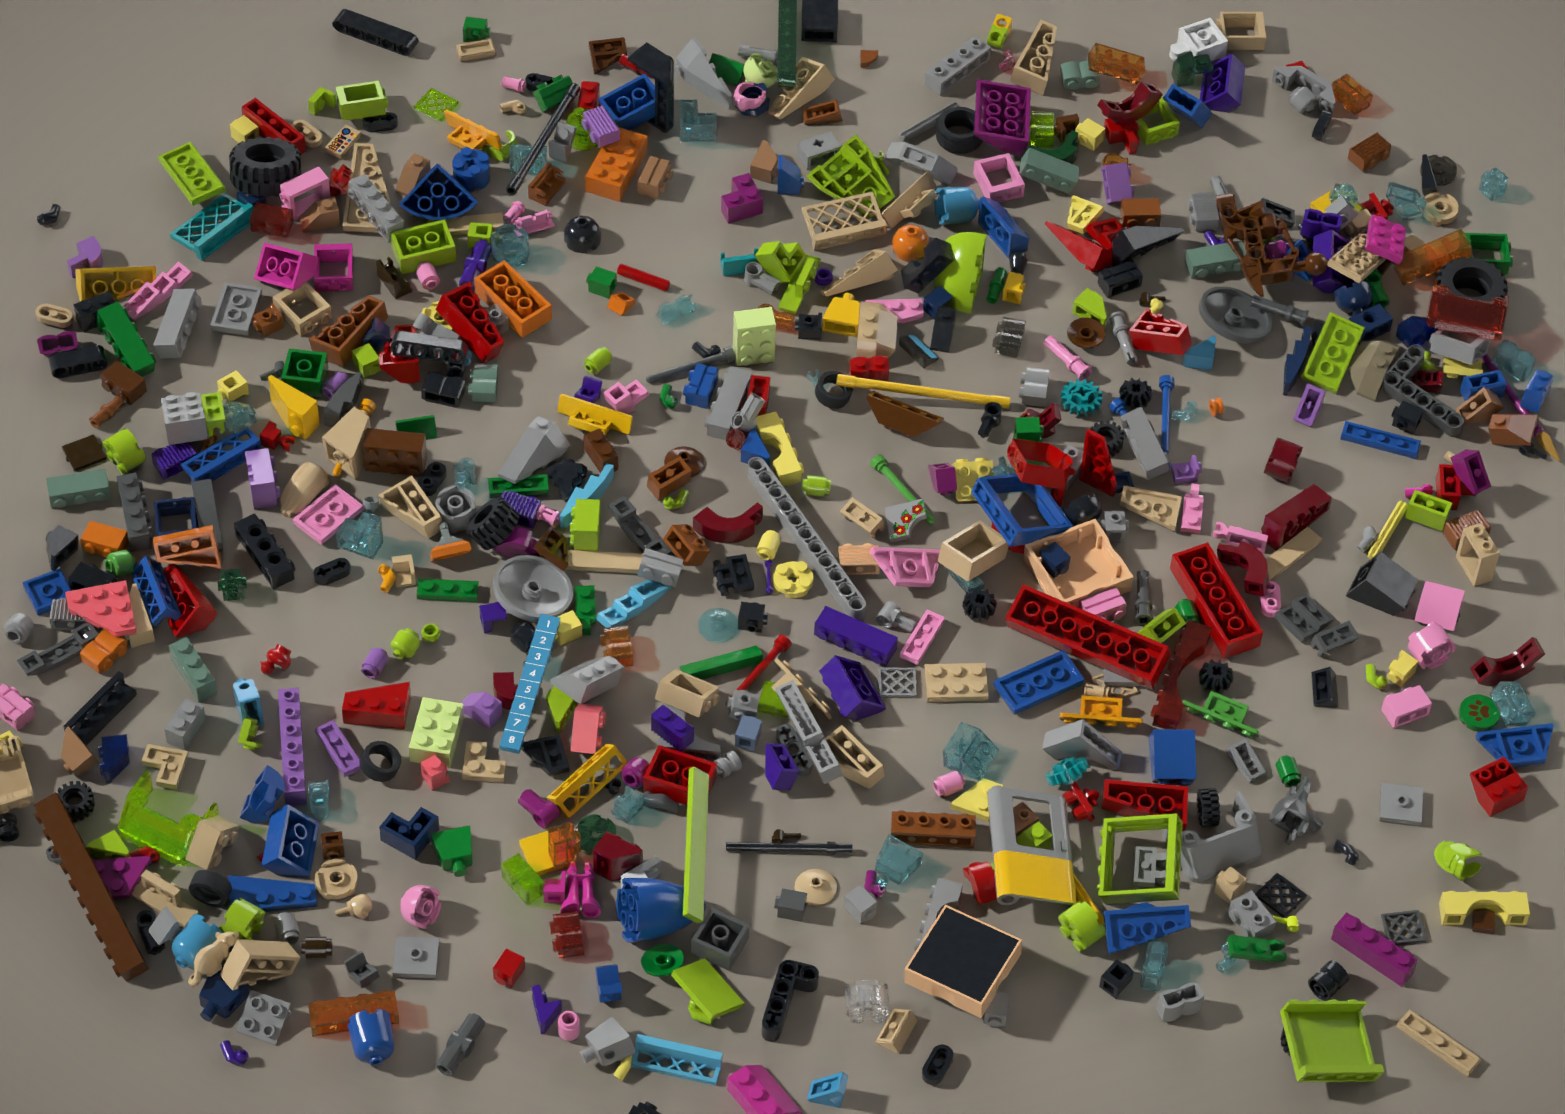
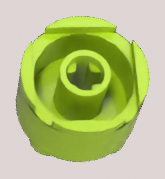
M127 428L118 431L102 442L104 448L108 451L106 453L111 463L116 462L118 464L116 467L121 475L128 473L147 460L143 449H139L138 441Z
M240 898V900L236 899L224 916L226 918L225 925L220 924L219 929L223 933L228 931L239 932L237 940H253L252 937L255 932L260 933L265 925V922L262 921L265 912L243 898Z
M1078 901L1058 917L1062 925L1059 927L1060 932L1064 937L1067 938L1069 936L1073 940L1072 944L1078 952L1087 949L1106 935L1104 925L1101 924L1099 926L1097 922L1099 916L1085 901Z

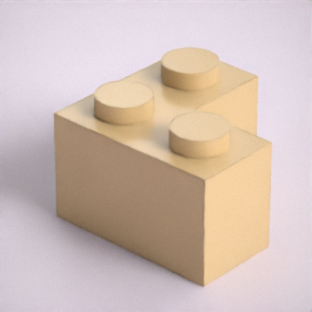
M219 815L200 820L185 860L206 870L217 867L222 860L221 853L223 848L236 842L238 838L237 831L240 825Z

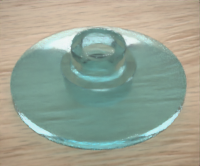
M714 608L701 615L698 621V629L700 634L709 641L725 642L736 635L738 620L732 612L722 608Z

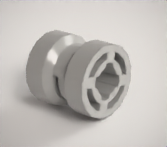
M732 750L726 753L725 757H719L714 760V763H717V773L722 778H726L732 771L736 772L742 768L740 758Z

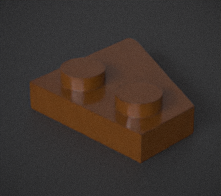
M624 37L589 41L594 74L618 62L622 54L627 56Z
M550 526L533 549L562 571L567 568L568 562H565V557L568 555L566 548L567 539Z

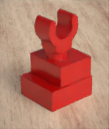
M269 421L260 433V444L272 450H275L279 444L285 451H290V445L286 443L295 444V438L293 436H281V430L272 421Z

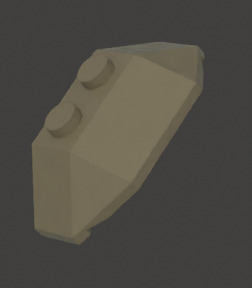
M1387 340L1361 341L1347 368L1357 395L1375 402L1383 387L1384 375L1395 364L1402 351V346Z

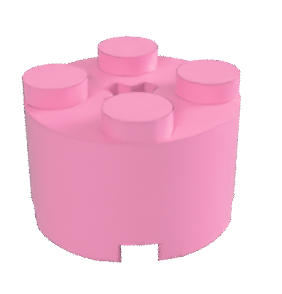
M1430 622L1424 629L1419 632H1413L1408 637L1410 641L1408 650L1418 660V664L1422 669H1425V667L1434 669L1442 665L1449 659L1447 655L1450 651L1454 653L1456 648L1454 642L1442 626L1436 622Z

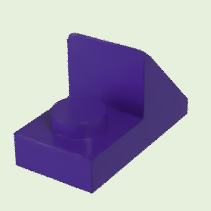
M540 985L531 986L532 1000L540 1033L544 1034L561 1013L562 1001L548 1002L546 992L542 993Z

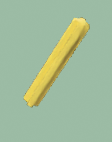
M1399 501L1368 552L1369 559H1372L1385 548L1407 510L1408 504L1406 502Z

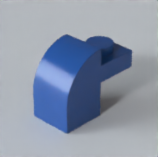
M618 965L595 967L600 1003L622 1000V985L619 980Z

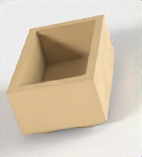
M979 520L942 542L938 562L966 581H970L1006 559L1009 545L999 532Z

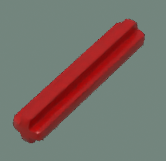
M619 264L617 268V274L664 291H667L670 287V281L624 264Z

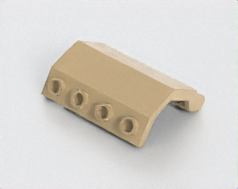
M17 736L8 738L11 755L6 740H0V745L4 752V755L0 756V814L8 813L12 808L28 807L32 802H35L32 785Z

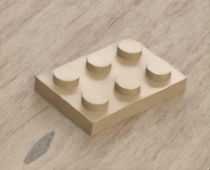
M986 663L925 664L927 702L988 701Z

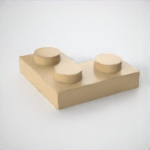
M467 741L462 780L504 783L506 761L486 760L487 742Z
M147 744L142 758V765L160 768L156 779V786L177 790L189 756L188 751Z

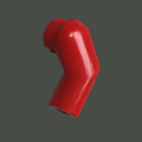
M148 846L129 852L130 857L151 856L152 863H157L160 859L159 852Z

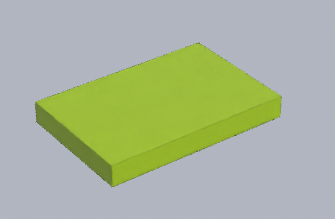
M705 958L675 969L671 974L710 1020L738 1010L744 1005L742 999Z

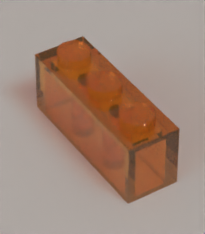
M1095 43L1088 53L1090 71L1138 84L1146 73L1145 61L1142 56L1099 43Z

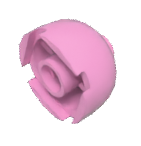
M417 885L409 888L401 899L400 910L402 917L408 924L426 929L427 927L425 926L428 923L432 925L439 915L441 902L438 901V896H440V892L436 888L426 885Z

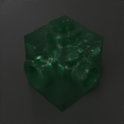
M241 568L220 571L221 579H217L218 591L223 592L224 601L244 599L243 588H247L246 576L241 574Z

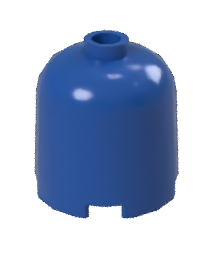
M376 1009L377 1013L367 1014V1010L358 1012L349 1018L350 1023L347 1024L355 1057L361 1062L371 1065L383 1063L394 1051L390 1013L382 1009Z

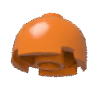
M917 225L902 226L893 236L892 251L897 254L900 260L906 262L911 260L918 261V258H925L924 248L929 244V237L925 230Z

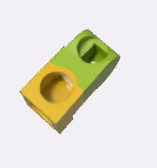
M1001 14L996 15L987 39L989 46L999 49L1003 47L1005 39L1012 30L1011 17ZM1000 21H1005L1007 25L1001 24Z

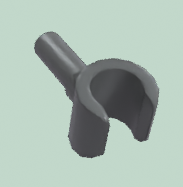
M276 362L274 364L275 369L259 375L261 380L270 375L282 376L284 362Z

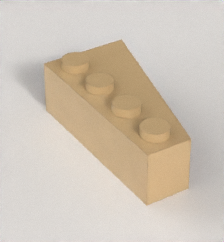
M1040 20L1013 69L1010 82L1022 87L1031 88V91L1040 95L1044 94L1057 26Z

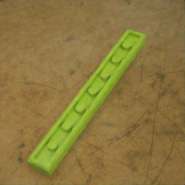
M692 767L689 769L683 916L696 923L703 922L709 774L696 767Z

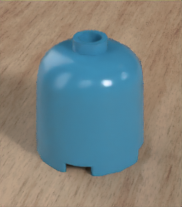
M942 187L936 189L935 193L938 194V199L934 200V210L936 218L941 220L939 221L940 225L969 222L976 217L980 199L977 198L973 189L969 187Z
M194 914L172 943V952L176 958L175 962L182 968L194 969V959L197 953L217 940L215 936L217 932L223 933L214 923L211 926L203 921L205 917Z

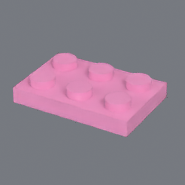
M335 484L293 518V524L322 545L364 511V506Z

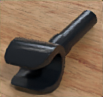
M1532 442L1530 446L1521 445V448H1519V452L1522 455H1527L1531 452L1544 460L1547 455L1536 450Z
M616 778L612 779L604 788L608 789L610 794L615 795L619 792L617 787H621V781Z

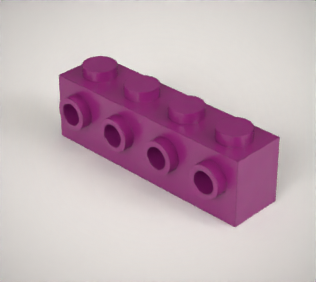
M1346 912L1334 926L1331 940L1402 987L1414 973L1417 959L1410 952H1406L1398 947L1392 940H1388L1380 935L1374 928H1370L1362 923L1359 918Z

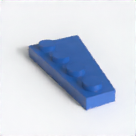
M228 875V881L232 886L230 906L236 899L240 900V898H243L261 908L264 912L317 907L315 884Z
M1189 905L1109 910L1103 912L1108 955L1191 927Z

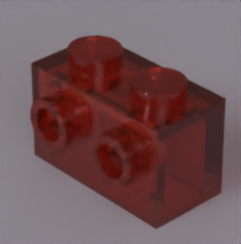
M257 202L250 216L252 232L283 238L288 237L294 222L292 209Z

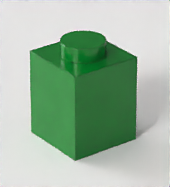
M596 266L593 272H590L587 276L588 292L609 299L617 286V273Z

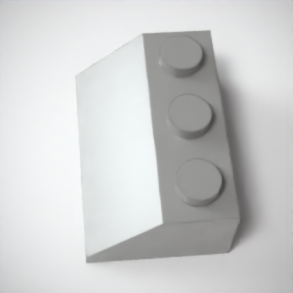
M605 656L588 660L550 679V683L577 703L582 704L618 686L625 666L620 664L615 658Z

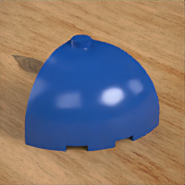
M437 163L398 205L409 213L421 218L444 220L455 218L468 212L479 202L441 164Z

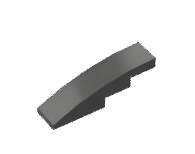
M211 479L191 482L198 526L201 528L213 525L218 549L221 552L223 551L212 481Z

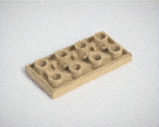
M1359 233L1329 259L1327 266L1360 283L1381 265L1386 258L1365 250L1367 234Z

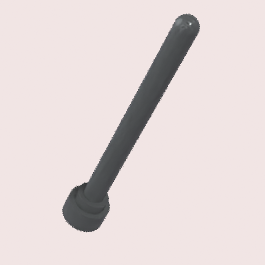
M729 346L723 348V351H720L719 354L646 377V381L652 383L694 370L698 363L707 366L720 361L727 363L735 361L733 348Z

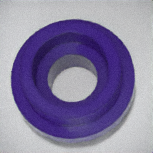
M821 268L817 271L814 280L818 285L827 286L832 283L833 274L829 269Z

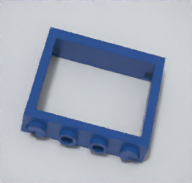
M1017 474L978 477L971 490L975 499L1009 546L1026 545L1050 535L1063 533L1073 527L1044 486L1021 482ZM1025 491L1050 526L1022 529L997 494Z

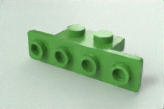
M1210 691L1204 708L1186 700L1182 701L1185 711L1190 714L1196 715V713L1204 715L1203 718L1213 723L1216 720L1222 722L1223 727L1233 731L1234 728L1242 731V735L1253 738V736L1259 737L1260 735L1259 730L1242 724L1249 709V706L1213 691Z

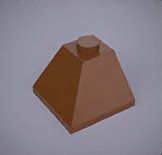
M1492 414L1488 428L1492 444L1530 446L1538 414Z

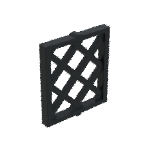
M1276 873L1268 882H1265V885L1255 893L1259 900L1283 918H1286L1307 896L1279 873ZM1277 879L1278 885H1270V883ZM1268 888L1269 894H1261V892ZM1271 888H1278L1279 894H1272ZM1281 888H1289V894H1282ZM1272 897H1280V903H1273ZM1283 897H1290L1291 903H1283ZM1293 897H1300L1297 902L1293 901ZM1284 906H1291L1287 912H1284Z

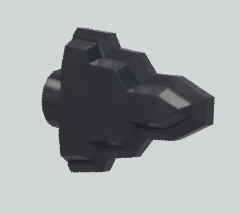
M568 458L548 467L549 478L553 479L554 486L560 489V496L565 502H568L574 489L582 485L583 478L587 476V466H584L582 463H575L573 459Z

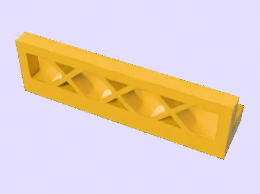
M605 744L555 789L547 799L557 805L566 818H570L621 772L628 762L615 745ZM616 756L620 764L615 769L609 768L610 759ZM598 770H604L603 780L601 782H594L595 773ZM583 784H589V793L585 796H580V787ZM569 797H573L574 806L568 811L563 802Z

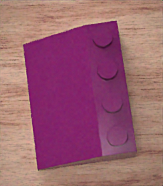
M977 79L974 136L1004 153L1023 156L1029 143L1031 88Z

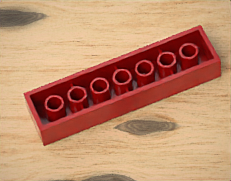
M1024 584L1005 617L1007 626L1057 649L1064 650L1071 655L1152 690L1171 655L1167 645Z

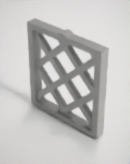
M879 667V696L917 697L916 669ZM882 673L887 676L884 680L881 679ZM896 673L902 676L899 680L893 677ZM910 673L913 674V680L907 677ZM889 679L895 682L891 686L886 683ZM903 679L909 682L906 686L900 683ZM882 685H885L888 688L884 692L882 691ZM896 685L902 688L899 692L893 689ZM911 685L914 686L913 692L908 689Z

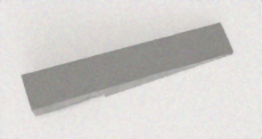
M794 680L776 687V693L823 783L825 784L842 776L839 763Z

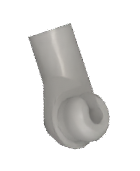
M1368 526L1363 530V540L1357 546L1363 553L1376 541V531L1373 527Z

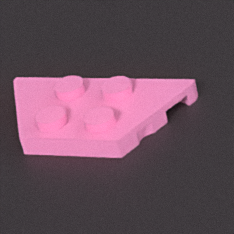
M871 548L870 554L894 586L931 587L934 583L935 572L939 566V549Z

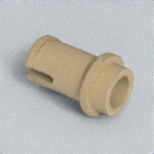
M1086 683L1084 696H1111V687H1108L1106 684L1099 686Z

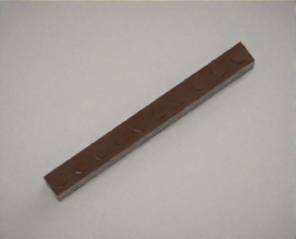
M55 792L34 804L37 811L34 813V816L40 825L43 823L45 829L42 831L48 841L52 840L54 846L51 849L57 858H61L62 863H60V866L65 875H70L71 879L68 882L74 892L78 891L80 896L77 897V900L83 909L87 908L89 913L86 914V917L91 926L95 924L97 928L95 935L99 942H104L106 948L103 950L109 960L113 959L115 965L112 968L117 977L122 976L128 982L149 970L61 798Z

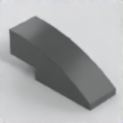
M362 373L353 375L334 393L323 413L325 426L333 427L345 414L356 406L363 386Z

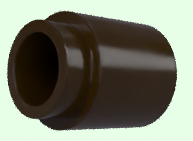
M306 937L305 941H301V954H305L306 959L332 956V939H327V937Z

